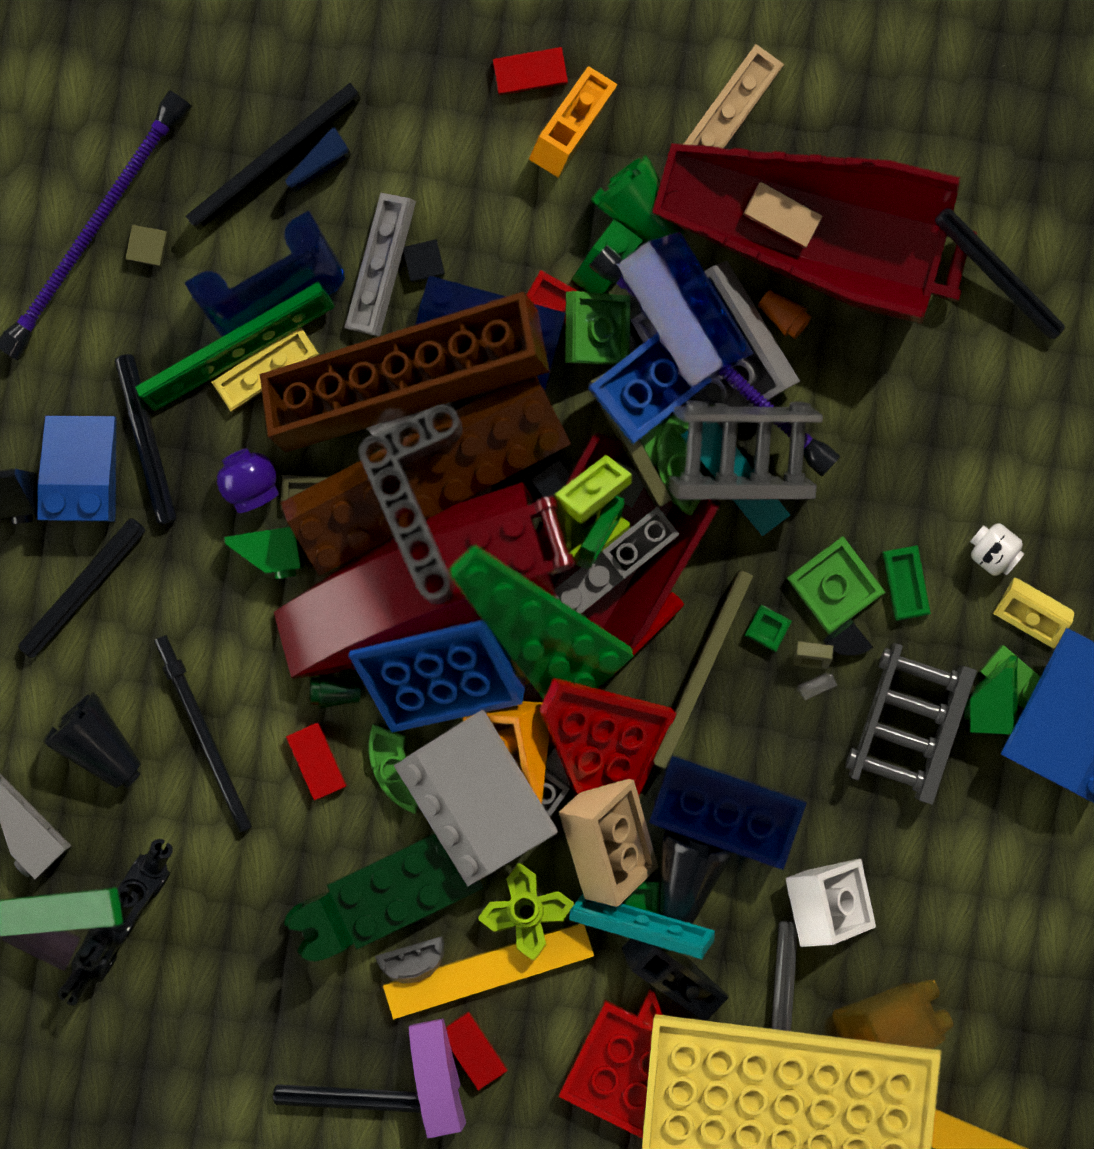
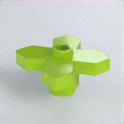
M519 863L506 879L511 900L489 902L478 919L493 932L516 927L517 949L531 960H536L547 945L541 923L564 922L570 914V909L574 906V902L559 891L537 897L536 874ZM525 906L532 907L534 911L533 916L529 919L522 918L520 914L521 909Z

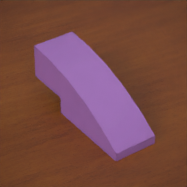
M444 1019L412 1024L409 1026L411 1055L427 1139L461 1132L466 1125V1119L458 1092L460 1081Z

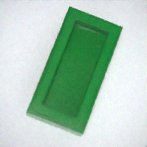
M616 495L607 503L581 546L577 565L587 570L592 568L621 519L625 504L623 498Z
M918 545L883 551L882 555L895 621L931 614Z

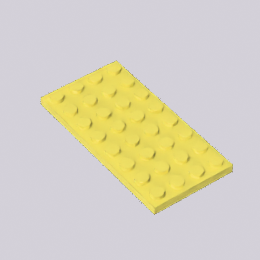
M655 1014L653 1019L642 1149H931L941 1050Z

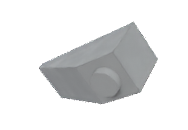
M0 774V824L9 852L16 860L14 862L15 867L24 876H32L34 879H37L72 846Z

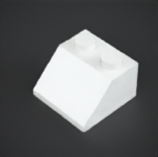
M861 859L809 869L785 878L800 947L833 945L876 928Z

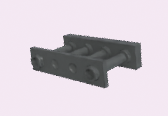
M689 401L686 402V407L674 406V414L682 421L689 422L685 472L681 473V477H669L668 491L677 499H816L817 485L802 473L806 422H822L823 415L814 410L810 403L790 402L789 407H708V403ZM703 422H723L720 470L716 472L715 476H703L702 473H699ZM738 422H758L754 471L750 472V476H737L734 473ZM772 422H792L788 471L784 472V476H771L768 473Z
M892 643L890 649L884 648L878 667L883 669L858 747L857 749L851 748L845 768L850 769L848 776L859 780L861 771L865 770L910 785L912 790L916 791V799L933 805L977 670L958 665L957 671L951 670L949 673L901 657L900 654L903 646ZM895 669L946 686L945 690L950 691L946 704L941 703L937 706L889 690ZM884 703L935 719L934 723L938 724L935 737L925 739L879 724L878 720ZM873 736L922 752L923 757L927 758L924 770H918L915 773L867 757Z

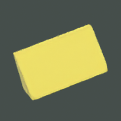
M1014 578L993 614L1054 649L1065 629H1069L1072 625L1075 613L1070 608L1020 579Z

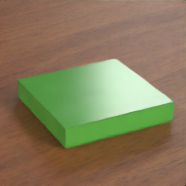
M580 291L566 292L565 363L615 366L630 354V296Z
M844 536L840 537L786 578L827 634L832 633L885 593Z

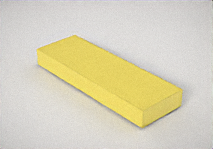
M301 327L255 353L212 381V384L229 410L233 412L262 393L260 374L313 358L320 354Z

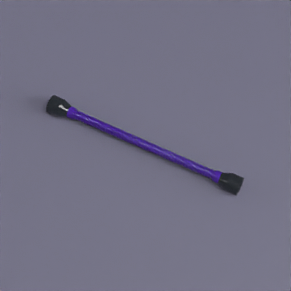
M171 90L166 93L159 104L156 119L151 125L152 132H148L146 139L143 140L144 143H141V147L139 146L138 150L135 151L136 154H133L134 158L130 159L131 162L129 161L128 165L125 166L126 169H123V173H120L121 177L118 176L119 180L115 181L116 184H113V188H110L111 191L107 192L108 195H105V198H103V202L100 203L101 206H98V210H95V213L92 214L93 217H90L91 221L87 222L88 225L86 224L85 228L82 229L83 232H80V236H77L78 240L75 239V243H72L73 247L69 248L68 254H65V258H62V262H59L60 266L57 265L58 269L54 270L55 273H52V276L49 277L50 280H47V284H44V287L41 289L42 291L39 292L40 295H37V299L35 298L34 302L31 303L32 306H29L30 310H27V314L21 315L16 323L8 327L1 334V351L17 361L28 347L31 332L36 326L35 319L39 318L38 315L40 316L41 312L44 311L43 308L47 307L48 301L52 300L51 297H54L53 293L57 292L58 286H61V282H64V279L67 278L66 275H69L68 271L72 270L71 267H74V264L77 263L76 260H79V256H82V253L85 251L84 249L87 248L86 245H89V241L91 242L92 238L95 237L94 234H97L96 230L100 229L101 223H104V219H107V215H110L109 211L112 212V208L115 207L114 204L118 203L119 197H122V193H125V190L128 189L127 186H130L129 182L133 181L132 178L134 179L135 175L138 174L137 171H140V167H143L142 163L145 164V160L148 159L147 156H150V152H153L152 148L155 149V145H158L157 141L166 136L171 128L182 122L192 108V105Z
M607 245L591 262L589 267L601 278L616 283L622 290L625 288V290H628V293H632L631 295L635 296V299H639L638 302H642L641 304L645 305L646 309L649 308V312L652 311L656 318L659 317V321L662 320L665 326L669 325L674 333L679 336V339H682V342H686L685 344L689 345L690 349L693 348L692 351H696V354H699L703 361L706 360L710 367L713 366V370L716 369L720 376L723 375V379L730 382L729 384L733 385V388H737L736 391H740L744 398L747 397L746 400H750L751 404L754 403V407H774L770 401L767 402L763 395L760 396V392L757 393V389H754L753 386L750 387V383H747V380H743L744 378L740 377V374H736L737 371H733L734 369L730 368L729 364L726 365L727 362H723V359H720L716 352L713 353L709 346L706 347L707 344L703 343V340H699L700 338L696 337L693 331H689L690 329L686 328L685 324L682 325L683 322H679L678 318L675 319L676 316H672V312L669 313L668 309L665 310L666 307H662V303L659 304L655 297L652 298V294H649V291H645L646 289L642 288V285H638L639 282H635V276L628 271L621 256L610 246ZM773 422L774 425L777 424V428H780L781 431H784V434H787V437H791V422ZM807 432L805 433L803 456L807 464L822 477L835 464L840 455L828 444L812 438Z

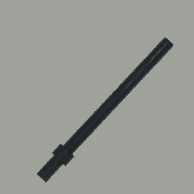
M167 635L155 639V645L165 665L162 667L167 680L171 679L237 829L239 832L247 830L252 825L184 675L187 672L181 659H177Z

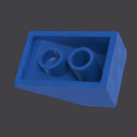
M666 325L591 384L588 389L629 441L634 444L674 411V406H681L712 380L670 326Z
M45 416L38 479L37 520L115 522L116 416Z

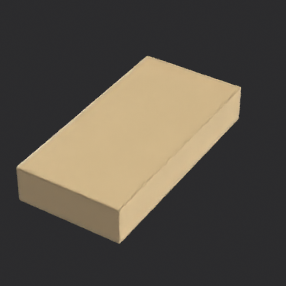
M762 182L758 184L743 213L747 218L802 248L807 247L822 218V215Z

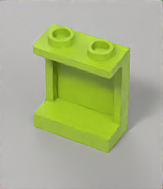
M607 455L555 494L558 506L555 512L567 552L573 555L576 564L578 563L582 544L607 503L632 483V474ZM621 516L619 523L602 551L630 529L629 521Z

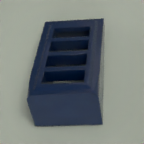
M335 127L327 132L285 180L292 192L300 190L351 157L348 147Z

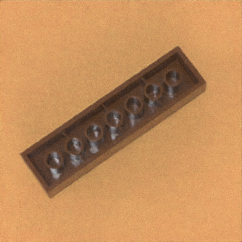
M523 291L260 374L268 437L286 453L549 372L538 309Z
M535 376L502 386L456 410L455 413L463 427L460 438L453 444L411 462L402 468L427 520L563 449L571 443L545 391ZM450 418L439 420L436 424V431L441 433L447 432L451 429L453 420ZM418 433L408 435L403 439V446L407 448L414 447L418 444L420 435ZM384 448L370 455V461L373 463L381 462L386 457L387 450ZM362 461L281 502L287 523L319 576L395 537ZM399 480L389 481L384 487V494L395 495L401 488V482ZM412 512L402 514L398 521L399 527L408 528L413 525L415 514Z

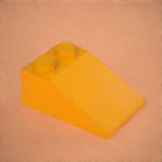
M523 701L520 705L485 712L542 804L549 744V731L540 712L542 702ZM473 715L463 717V721H465Z

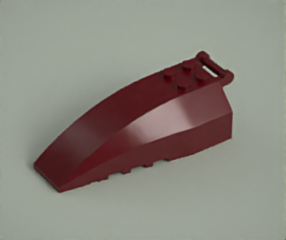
M671 143L653 214L850 306L922 324L931 295L958 302L962 292L959 290L967 255L957 244L945 285L935 283L947 237H949L935 223V218L945 208L954 211L960 187V177L891 160L824 157L816 154L798 155L777 151L760 152L750 151L749 149H722L721 147ZM760 182L822 215L806 248L798 246L743 215Z
M522 482L455 504L428 518L426 522L450 576V567L475 545L557 598L549 576L573 568L575 562L573 555L567 552L555 512L558 509L555 497H545L528 505V503L533 502L532 497ZM541 516L554 556L552 560L547 562L544 560L532 520ZM395 537L337 570L274 611L288 668L293 679L337 673L345 669L356 670L349 657V652L352 650L477 621L485 623V621L454 580V593L450 600L439 605L427 601L418 590ZM424 544L417 546L413 551V559L416 561L426 559L430 553V547ZM441 577L431 579L427 584V592L436 594L442 591L445 584L444 579Z

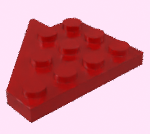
M553 678L540 708L575 797L580 792L626 779L634 780L638 796H640L654 765L653 760L669 726L677 715L671 707Z
M649 990L637 1015L607 1000L604 1001L558 1094V1097L642 1139L653 1019L655 1014L662 1015L655 991Z

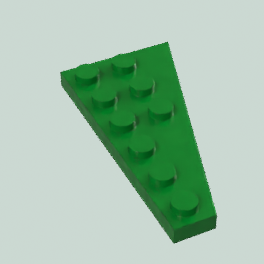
M475 545L450 567L451 578L543 699H545L553 678L597 689L634 657L630 646Z

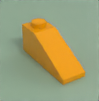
M588 66L539 135L529 160L559 178L618 84Z

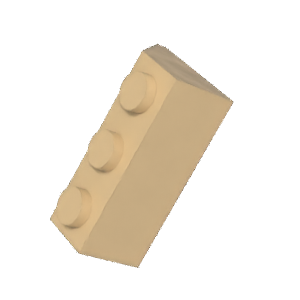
M626 779L580 792L559 811L584 899L618 907L658 868L634 780Z

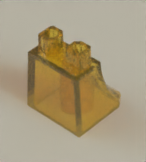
M935 980L903 983L880 994L838 1008L832 1014L833 1021L841 1038L933 1049L946 1040L944 1034L954 1026L950 1014L945 1009L934 1012L930 1002L938 998L940 994Z

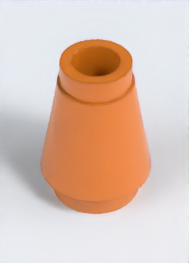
M769 290L758 304V307L763 310L785 337L790 335L796 339L812 318V316L806 313L807 308L774 293L772 290Z

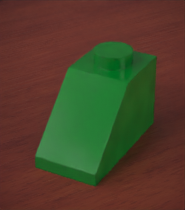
M614 219L588 253L571 280L586 292L605 294L613 282L601 278L589 267L591 262L608 245L621 256L626 266L642 246L643 240Z
M290 527L224 537L227 546L264 573H275V579L295 577V569L304 568L300 543Z
M1010 655L975 687L971 699L967 700L964 709L965 720H971V732L1011 735L1018 721V656Z

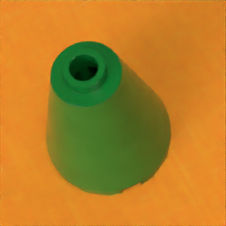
M644 155L642 159H635L610 178V183L607 186L609 189L606 192L599 188L592 196L591 201L595 206L642 239V243L656 254L665 252L666 255H670L683 244L681 237L685 233L684 229L653 214L661 181L647 155Z

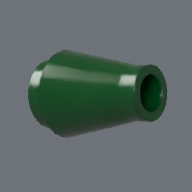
M327 675L310 678V705H318V709L349 703H360V682H351Z

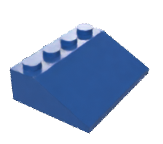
M483 621L349 652L353 665L392 733L474 715L481 710L488 712L516 706L523 702L527 677Z
M1066 628L1001 755L1094 803V642Z

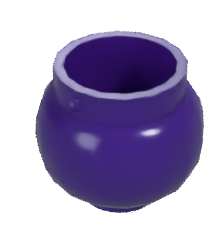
M248 448L230 454L222 460L224 466L218 472L217 486L222 497L228 503L234 504L238 513L258 508L279 494L275 486V468L270 459L259 452L250 453Z

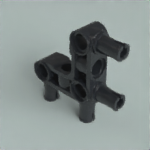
M154 840L150 845L148 853L138 856L118 886L117 890L123 923L116 926L89 928L80 949L71 962L72 974L58 990V997L62 1001L72 992L67 1004L76 1005L88 986L97 982L101 983L112 968L123 942L131 932L137 919L150 901L157 896L171 874L167 870L166 862L172 855L173 847L168 843L163 850L162 846L165 840Z

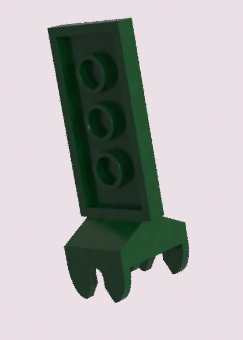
M434 833L326 884L328 892L313 896L295 905L285 916L284 924L291 930L302 931V936L305 939L300 944L297 952L305 960L322 961L344 951L352 944L357 950L484 889L480 880L469 886L466 885Z

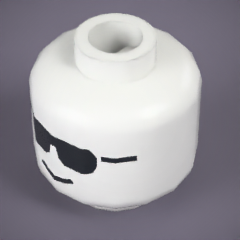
M1000 523L994 524L990 529L983 525L970 541L975 545L971 552L972 559L993 576L1000 575L1002 572L1007 576L1024 555L1021 551L1023 546L1022 540Z

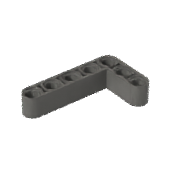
M444 405L431 408L368 437L363 441L359 450L361 461L418 590L427 601L438 605L447 602L454 593L453 580L402 467L449 446L460 438L463 430L462 423L455 411ZM443 418L453 420V425L447 432L441 433L436 431V424L439 420ZM418 433L420 439L417 445L411 448L403 446V439L406 435ZM385 448L387 453L384 460L378 463L370 461V455L375 449ZM399 480L401 488L395 495L384 494V487L389 481ZM407 512L414 513L415 522L408 528L399 527L398 521L402 514ZM419 545H428L430 547L428 557L422 561L414 560L412 556L414 549ZM435 577L443 578L445 584L442 591L436 594L427 592V584L431 579Z

